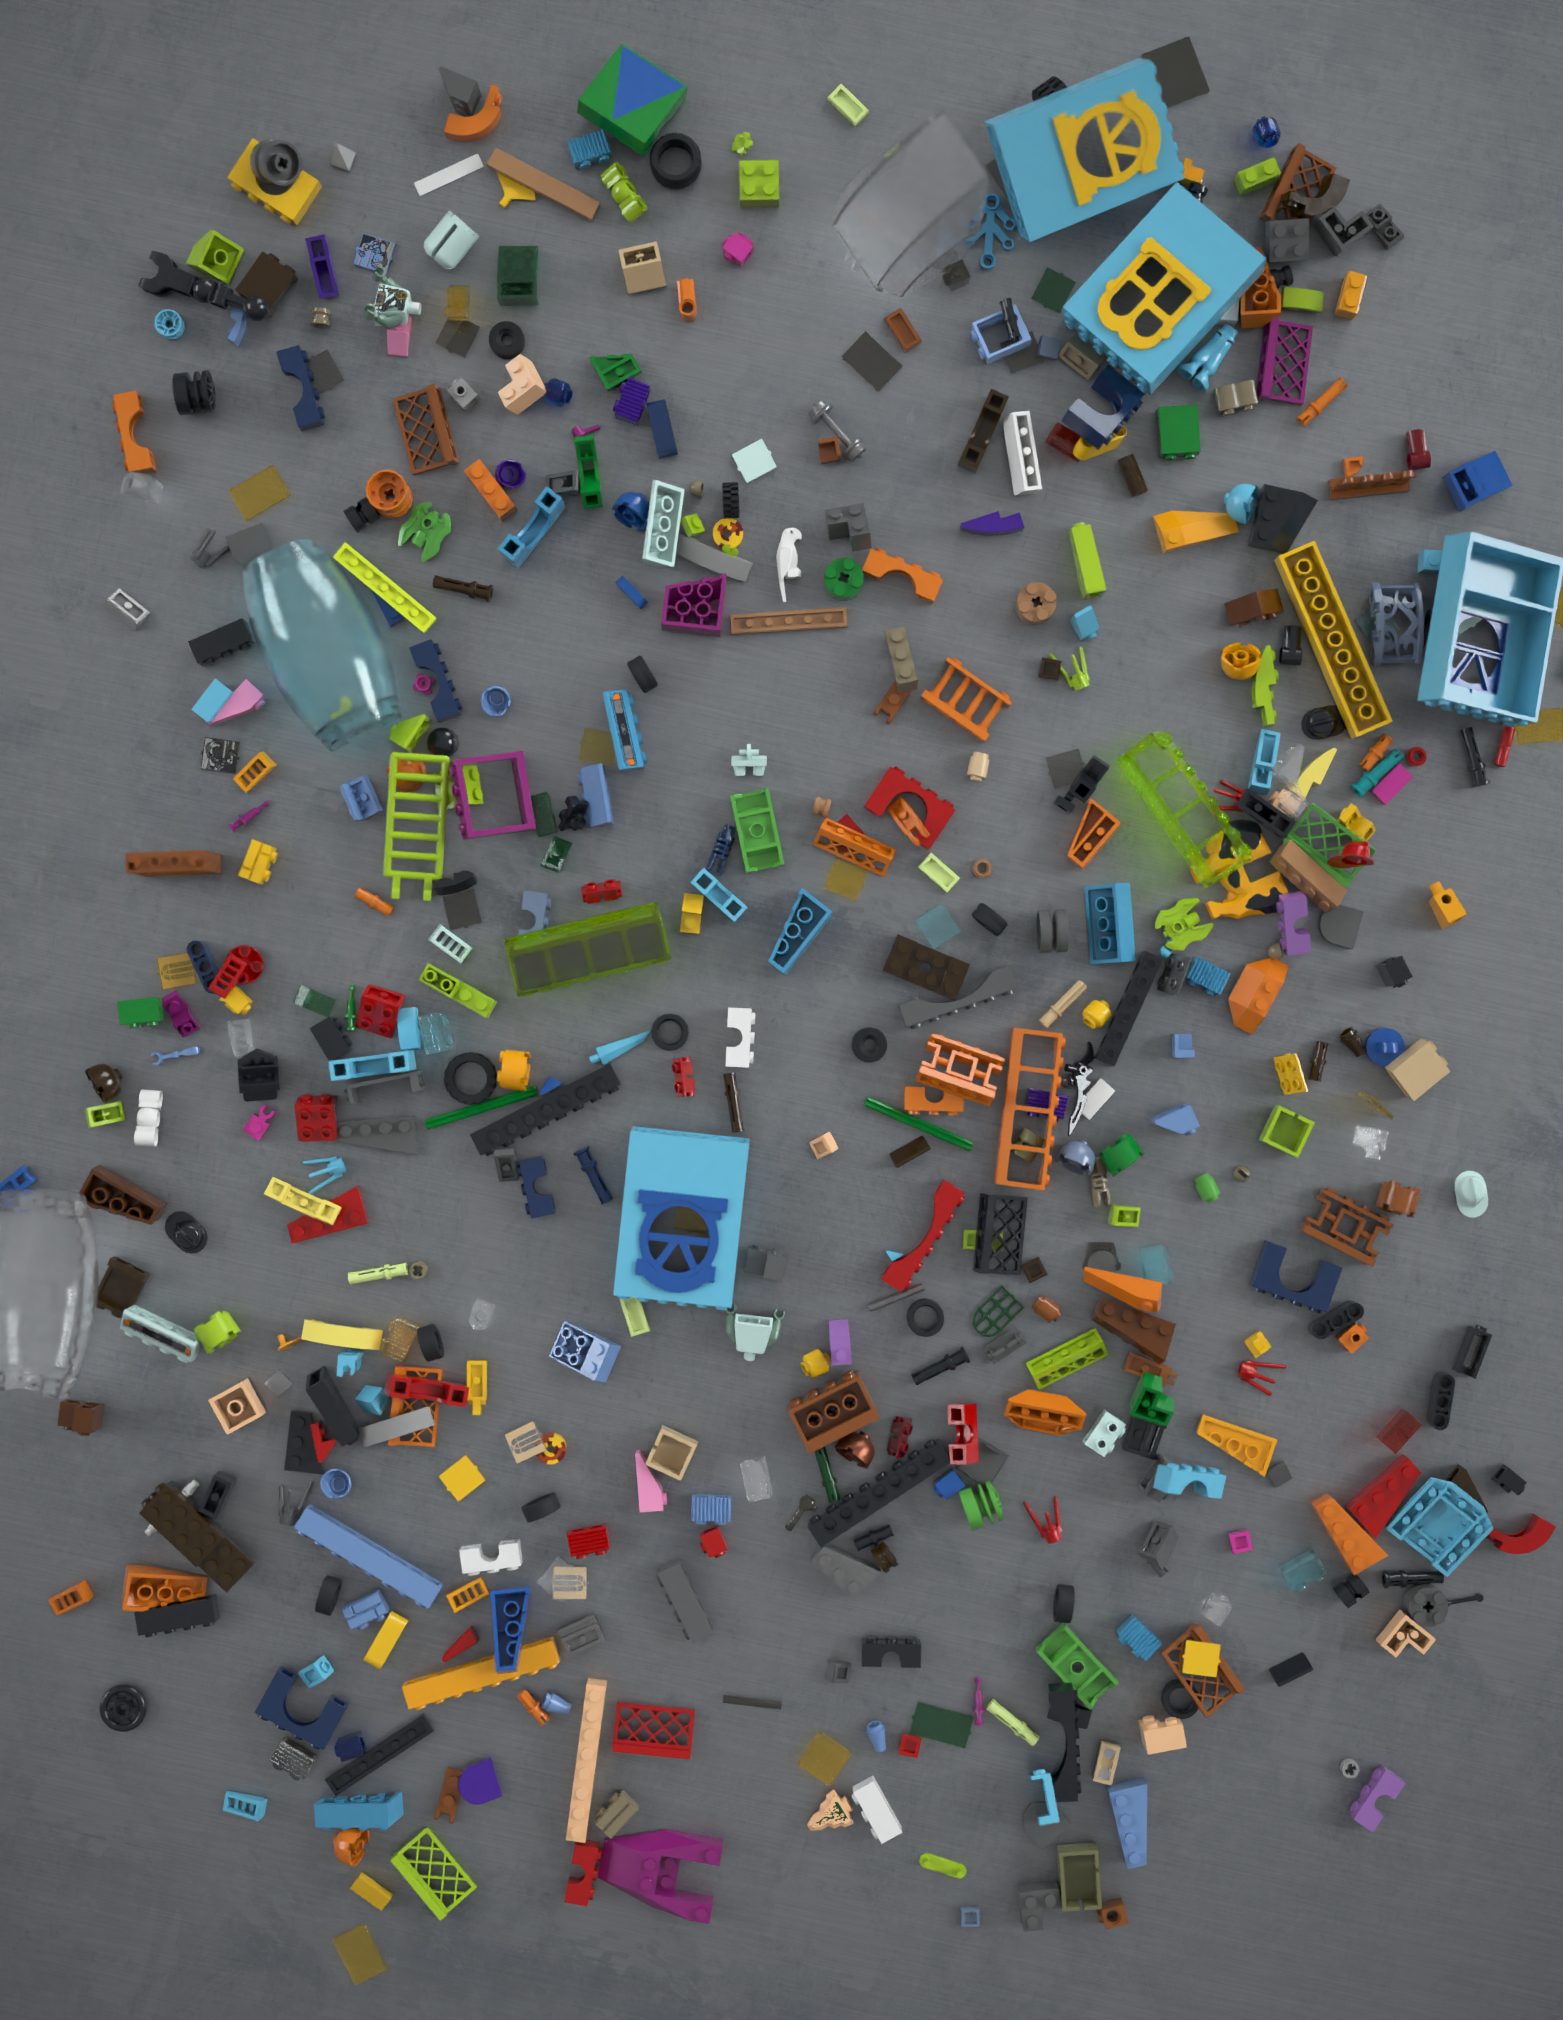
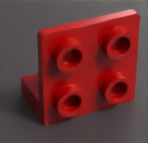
M368 984L361 996L355 1027L387 1038H393L398 1013L405 1001L406 995Z

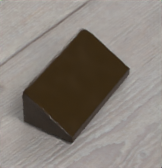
M920 1136L891 1152L889 1156L896 1168H899L931 1148L925 1138Z

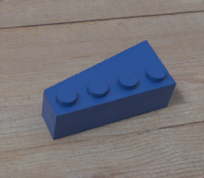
M530 1587L490 1591L497 1674L515 1673L518 1671L531 1594Z

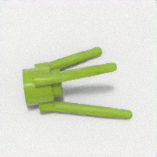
M1082 646L1079 647L1083 672H1080L1074 654L1071 655L1076 674L1072 675V680L1062 666L1060 669L1069 687H1074L1075 691L1090 685ZM1052 653L1049 654L1051 659L1057 660Z

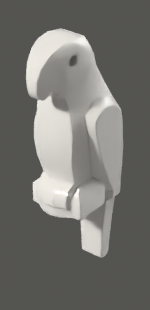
M787 528L783 531L776 555L783 603L786 602L784 578L795 579L801 577V570L797 568L798 555L794 543L797 540H801L802 535L796 528Z

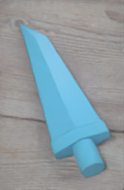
M651 1030L596 1047L598 1053L589 1057L591 1063L593 1064L601 1060L603 1065L608 1064L611 1060L644 1042Z

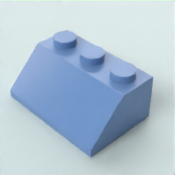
M599 763L581 768V774H578L579 786L583 785L584 793H581V800L587 801L589 804L587 812L584 814L586 824H589L590 828L614 825L605 766Z

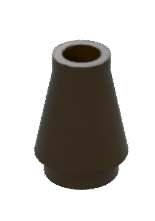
M1353 1027L1345 1029L1339 1035L1340 1041L1356 1057H1360L1366 1052L1357 1030H1354Z

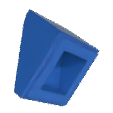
M550 1076L547 1078L539 1094L543 1095L563 1083Z

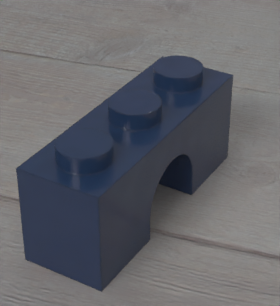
M544 1155L520 1160V1165H517V1172L519 1177L522 1176L524 1184H521L523 1196H527L528 1203H525L527 1215H531L532 1219L555 1214L556 1209L552 1193L540 1194L534 1186L535 1180L538 1177L548 1174Z

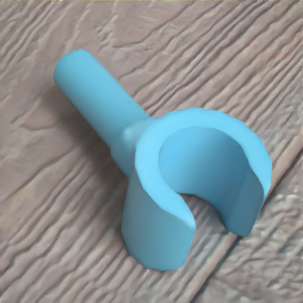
M1165 944L1158 950V954L1163 959L1172 953Z

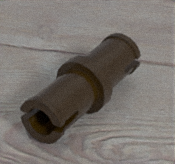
M1316 1041L1314 1057L1310 1061L1312 1066L1309 1080L1321 1082L1323 1068L1327 1063L1325 1058L1329 1043Z

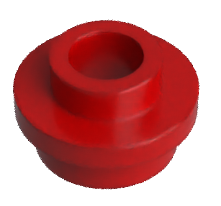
M1413 747L1407 752L1406 758L1410 765L1417 767L1425 763L1427 755L1421 747ZM1414 753H1416V754L1419 755V759H1418V760H1414V758H1413V754H1414Z

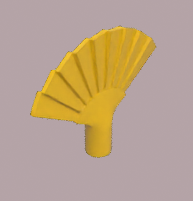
M497 173L504 191V196L498 203L500 207L505 208L511 200L536 201L534 191Z

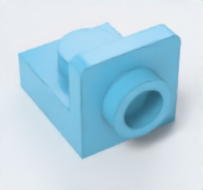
M323 1655L312 1664L301 1669L298 1674L308 1689L324 1681L334 1672V1669Z

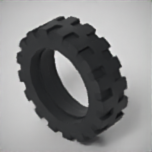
M475 1052L460 1054L450 1061L445 1069V1088L450 1096L459 1103L472 1105L483 1102L492 1095L496 1088V1068L491 1060L482 1054ZM467 1062H475L481 1065L487 1075L485 1087L474 1095H467L461 1092L455 1083L457 1069Z

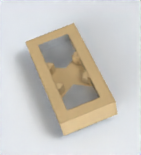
M1104 1741L1100 1742L1092 1781L1112 1786L1121 1749L1120 1745Z

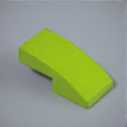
M1284 287L1282 288L1281 308L1320 313L1323 309L1324 292Z

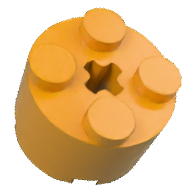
M516 1050L501 1051L500 1063H502V1070H498L497 1082H499V1086L502 1089L526 1091L525 1086H528L530 1064H527V1059H531L530 1052Z

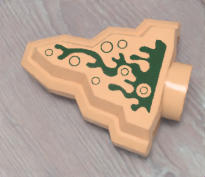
M833 1789L826 1794V1800L820 1804L819 1811L812 1815L807 1826L810 1831L823 1830L828 1826L834 1829L839 1826L846 1828L854 1824L850 1815L853 1807L846 1796L840 1798Z

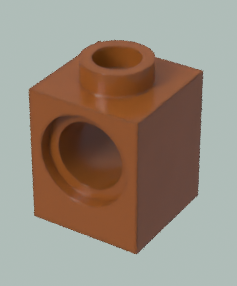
M1122 1898L1103 1902L1102 1909L1097 1911L1099 1922L1104 1923L1106 1929L1129 1923ZM1110 1911L1116 1912V1915L1113 1917L1107 1916Z

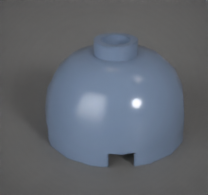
M1081 1139L1066 1142L1060 1147L1055 1157L1057 1163L1059 1160L1063 1163V1168L1082 1175L1083 1172H1088L1087 1176L1092 1174L1096 1159L1095 1153L1088 1146L1089 1143Z

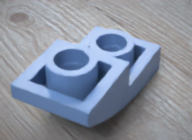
M232 307L230 318L235 325L229 328L227 339L231 344L239 347L245 332L247 316L244 310Z

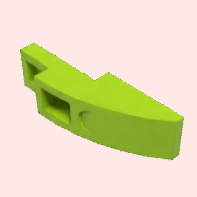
M1267 645L1262 649L1260 666L1252 680L1253 709L1261 708L1263 727L1272 726L1277 720L1276 710L1272 708V701H1274L1273 690L1269 689V687L1277 684L1276 681L1279 679L1278 671L1274 669L1275 652L1271 650V645Z
M429 963L419 978V981L487 1019L497 1004L496 1000L485 995L483 992Z

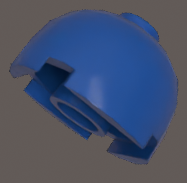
M636 492L622 494L612 507V510H615V518L628 528H631L632 525L638 527V531L644 530L647 527L650 506L647 497L642 493Z

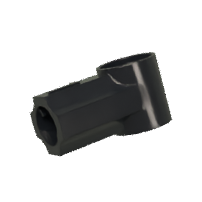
M1295 625L1284 626L1283 646L1279 654L1280 664L1301 665L1302 648H1300L1302 627Z

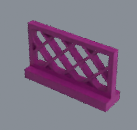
M1275 318L1264 325L1256 386L1258 400L1267 399L1297 405L1304 404L1313 326L1280 321L1279 318ZM1279 326L1285 327L1290 333L1284 339L1278 333ZM1298 330L1307 331L1306 339L1303 342L1295 334ZM1291 336L1298 345L1293 350H1290L1285 343V340ZM1280 344L1288 353L1282 358L1276 353V349ZM1299 347L1304 353V358L1300 362L1293 354ZM1288 356L1296 364L1290 370L1282 361ZM1277 364H1279L1285 372L1279 378L1274 373V367ZM1296 367L1302 373L1301 379L1298 381L1291 374V371ZM1286 375L1293 383L1288 389L1280 381ZM1276 383L1283 392L1279 396L1271 395L1272 386ZM1294 386L1299 391V399L1292 398L1288 392Z

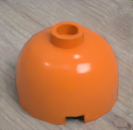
M350 1828L336 1833L333 1838L335 1857L345 1865L357 1866L366 1852L362 1849L364 1842L366 1844L369 1843V1830Z

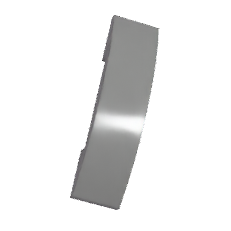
M680 533L677 541V554L720 574L727 573L726 576L746 582L753 564L752 562L737 556L728 555L698 542L699 540Z
M428 1406L359 1428V1433L363 1446L367 1447L434 1426L435 1424L430 1407Z

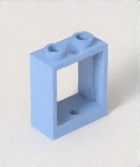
M1016 304L1013 305V309L1018 317L1017 325L1021 337L1019 342L990 354L980 331L1002 322V318H1004L1002 310L972 323L971 338L973 342L977 341L980 358L982 360L985 359L987 365L1027 348L1031 344V337Z

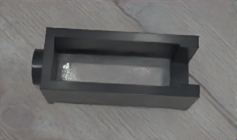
M1477 1324L1475 1328L1468 1326L1467 1334L1452 1370L1476 1379L1492 1334L1486 1332L1487 1328Z

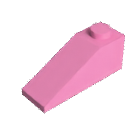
M245 679L233 692L211 723L208 724L214 726L259 710L264 706V700L267 697L251 681Z
M636 1450L635 1458L640 1513L663 1511L664 1505H667V1493H663V1487L651 1467L645 1465L646 1459L642 1452Z

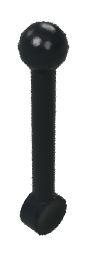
M1478 1593L1474 1597L1450 1601L1447 1599L1448 1607L1451 1604L1475 1600L1482 1602L1484 1597Z

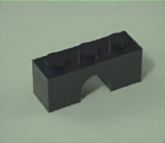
M870 1635L862 1638V1667H881L884 1654L896 1652L900 1656L901 1668H921V1641L917 1637L907 1636L905 1639H897L896 1636H886V1639H878L877 1636Z

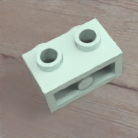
M1103 1409L1082 1441L1089 1448L1105 1457L1106 1454L1109 1455L1115 1447L1113 1443L1117 1437L1121 1438L1123 1436L1126 1424L1106 1409Z

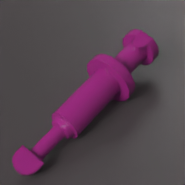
M266 800L263 802L264 804L258 808L251 809L243 816L238 815L239 820L229 824V827L233 832H236L235 829L242 824L246 827V823L257 816L261 809L268 806L269 801Z
M975 1677L974 1682L977 1683V1691L975 1693V1709H972V1712L976 1713L974 1725H984L982 1713L986 1712V1710L983 1709V1693L980 1691L981 1679Z

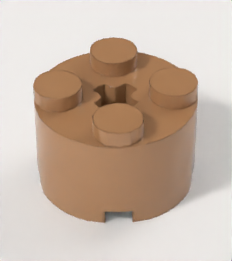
M1040 582L1026 585L1020 591L1015 602L1018 616L1029 625H1038L1046 622L1054 613L1057 605L1055 592L1048 585ZM1035 600L1039 601L1037 608L1033 607Z

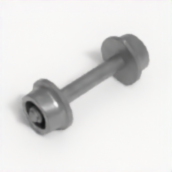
M824 400L813 404V408L809 412L810 417L813 419L812 423L817 424L823 420L847 447L842 457L848 458L851 462L862 458V454L866 450L862 443L863 439L859 438L853 443L828 415L833 408L832 404L828 405Z

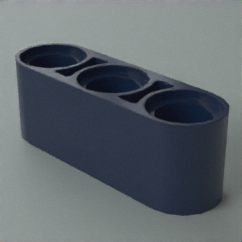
M666 400L646 403L658 458L678 455Z
M191 941L187 945V953L205 991L216 994L209 990V986L219 973V969L209 947L203 941ZM197 944L202 948L199 955L194 953V947ZM208 962L210 969L205 973L202 970V965ZM218 983V987L224 990L225 987Z

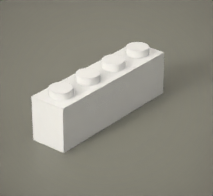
M1030 411L1012 412L1002 418L1014 496L1033 494L1042 489Z

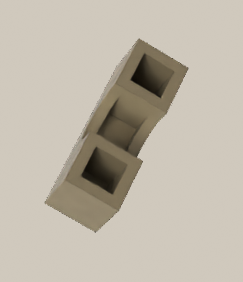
M905 627L886 630V644L893 664L898 693L918 689L917 676Z

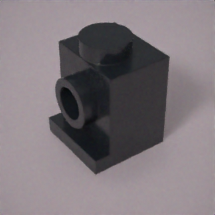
M1504 1464L1491 1478L1507 1493L1512 1491L1517 1496L1524 1491L1527 1483Z

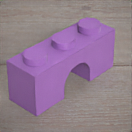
M1302 891L1278 895L1279 902H1276L1278 914H1280L1278 928L1282 932V938L1279 939L1281 950H1284L1287 956L1310 953L1311 944L1308 931L1305 927L1293 928L1294 922L1298 918L1308 916L1307 897Z
M1381 1765L1379 1769L1377 1768L1373 1772L1370 1783L1361 1790V1796L1358 1801L1353 1802L1351 1805L1350 1816L1353 1820L1374 1832L1384 1817L1380 1810L1375 1808L1376 1799L1381 1795H1388L1395 1800L1406 1783L1401 1777Z

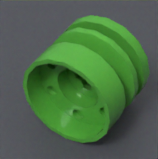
M990 1480L985 1482L987 1491L983 1492L981 1484H978L979 1494L975 1495L971 1487L958 1491L972 1531L984 1527L983 1517L987 1516L991 1524L994 1523L992 1514L995 1513L999 1521L1004 1520L1002 1504Z

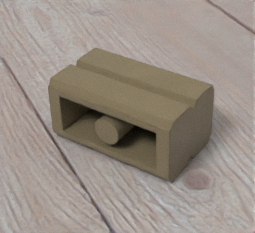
M621 1790L619 1794L615 1792L608 1800L610 1803L606 1807H600L595 1813V1825L604 1831L610 1839L639 1811V1804L624 1790Z

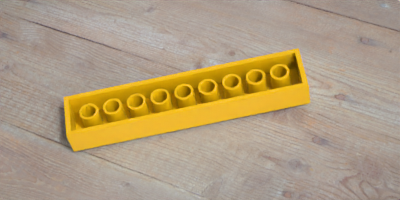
M1315 540L1278 556L1274 562L1351 740L1393 722Z

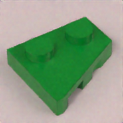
M632 354L589 357L608 392L621 385L623 381L626 382L628 377L634 378L642 373Z

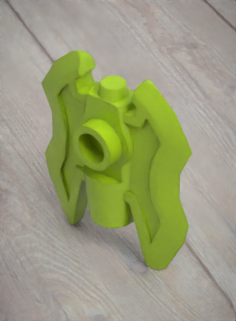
M1198 898L1179 900L1173 908L1161 910L1155 921V929H1160L1161 926L1164 927L1163 936L1171 939V942L1168 941L1165 944L1167 948L1184 951L1188 944L1194 941H1202L1212 930L1213 923L1194 927L1200 922L1198 914L1195 911L1187 914L1200 901Z

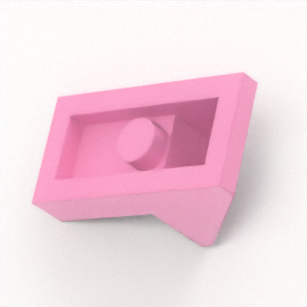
M409 316L406 325H398L387 330L388 355L408 357L412 323L411 316Z

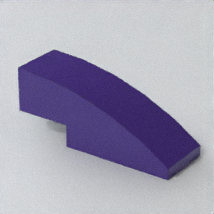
M326 234L305 238L319 299L339 295Z
M999 511L963 522L960 525V529L971 534L999 536L1021 532L1024 529V524L1020 512L1001 518Z

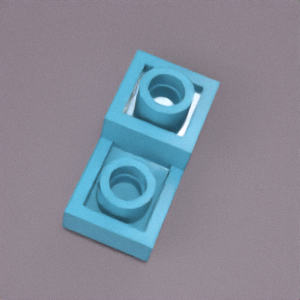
M416 1007L400 1009L397 1025L401 1051L421 1049L418 1009Z

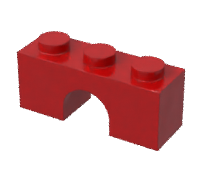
M976 1403L948 1404V1424L954 1425L957 1430L955 1442L949 1444L950 1464L968 1465L978 1463Z
M586 1840L585 1843L575 1842L571 1864L581 1866L585 1874L577 1878L569 1876L565 1903L587 1907L588 1901L593 1900L595 1888H591L592 1880L596 1881L598 1874L595 1864L596 1861L600 1862L602 1850L598 1849L599 1842Z

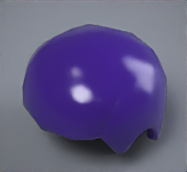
M508 459L503 460L497 465L495 477L501 487L511 490L517 489L525 482L526 472L521 463Z

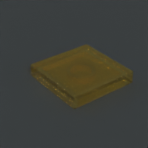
M818 1731L797 1765L828 1786H831L852 1753Z

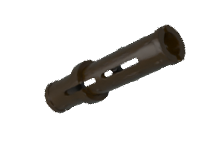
M736 1072L723 1074L726 1088L724 1094L727 1096L732 1132L744 1131L738 1095L740 1090L737 1088Z

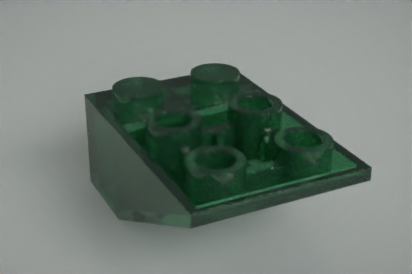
M499 246L497 300L500 306L539 305L538 246Z

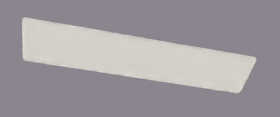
M475 154L415 182L414 185L419 196H422L484 166L479 155Z

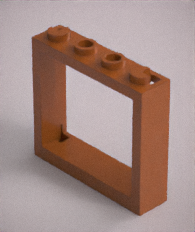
M207 850L125 853L126 873L143 877L222 874L221 854Z

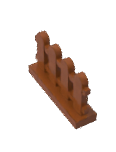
M1410 470L1330 479L1328 481L1330 500L1409 492V482L1412 481V478H1416L1417 475L1416 472Z

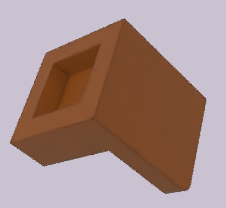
M838 437L818 440L821 464L841 461Z

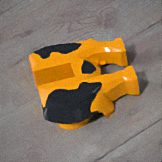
M1251 820L1230 821L1215 836L1209 839L1206 845V851L1209 856L1200 866L1192 865L1189 867L1196 884L1217 874L1220 883L1228 891L1227 899L1223 900V903L1214 901L1204 903L1210 918L1213 920L1220 916L1239 920L1247 916H1263L1276 913V902H1279L1278 895L1288 893L1280 872H1274L1250 883L1243 867L1244 864L1271 853L1265 842L1262 829L1257 822Z

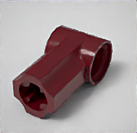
M1424 429L1408 431L1406 433L1409 452L1407 454L1408 469L1430 468L1431 455L1426 447Z

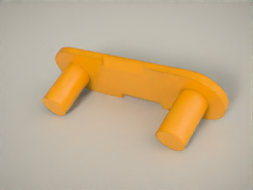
M284 1334L277 1336L280 1343L277 1349L278 1351H284L305 1340L299 1337L286 1342Z

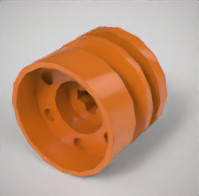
M380 470L373 474L367 482L366 497L381 516L389 519L400 518L411 508L413 502L412 491L403 477L396 471ZM394 494V498L388 499V496H393Z

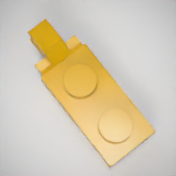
M467 1360V1387H469L467 1400L468 1405H473L472 1415H481L482 1405H486L487 1360Z

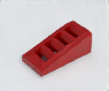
M231 954L209 986V990L226 999L247 971L248 964ZM233 964V965L237 966V967L240 968V969L238 970V969L234 968V967L231 966V965ZM227 970H229V971H231L232 973H234V974H235V977H233L232 975L228 974V973H227ZM222 977H225L226 979L231 981V983H227L222 979ZM219 983L227 989L223 990L220 987H218L217 984Z
M473 1626L469 1627L444 1653L441 1659L443 1662H447L477 1644L479 1636Z

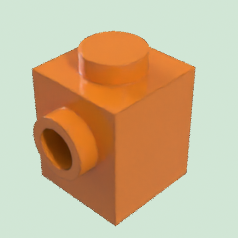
M1352 1323L1335 1336L1339 1343L1351 1354L1369 1339L1365 1334L1368 1331L1361 1323Z

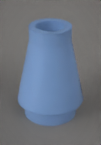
M553 1692L551 1694L546 1693L541 1704V1708L545 1709L546 1712L565 1715L569 1714L572 1706L571 1703L566 1702Z
M881 1721L868 1723L866 1725V1733L874 1746L875 1752L885 1751V1726L882 1725Z

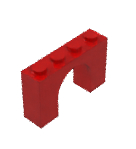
M895 766L893 769L890 767L864 805V808L880 818L889 803L896 796L903 793L918 796L926 807V818L923 826L930 836L927 838L923 837L919 830L915 836L920 840V845L929 850L956 811L953 809L954 805L946 799L943 801L936 797L938 794L929 788L925 790L920 787L921 783L915 778L911 777V779L905 777V772Z

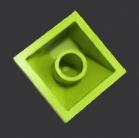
M211 229L193 246L186 264L208 277L229 285L244 248Z
M425 714L400 721L390 729L389 739L412 753L432 720Z

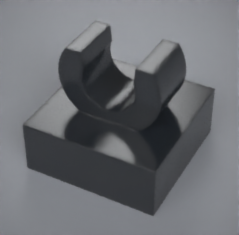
M1068 791L1064 798L1060 795L1057 796L1053 804L1070 814L1075 808V805L1071 803L1074 796Z

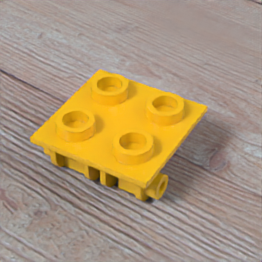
M1287 1053L1283 1056L1273 1057L1284 1095L1307 1092L1308 1089L1297 1053Z

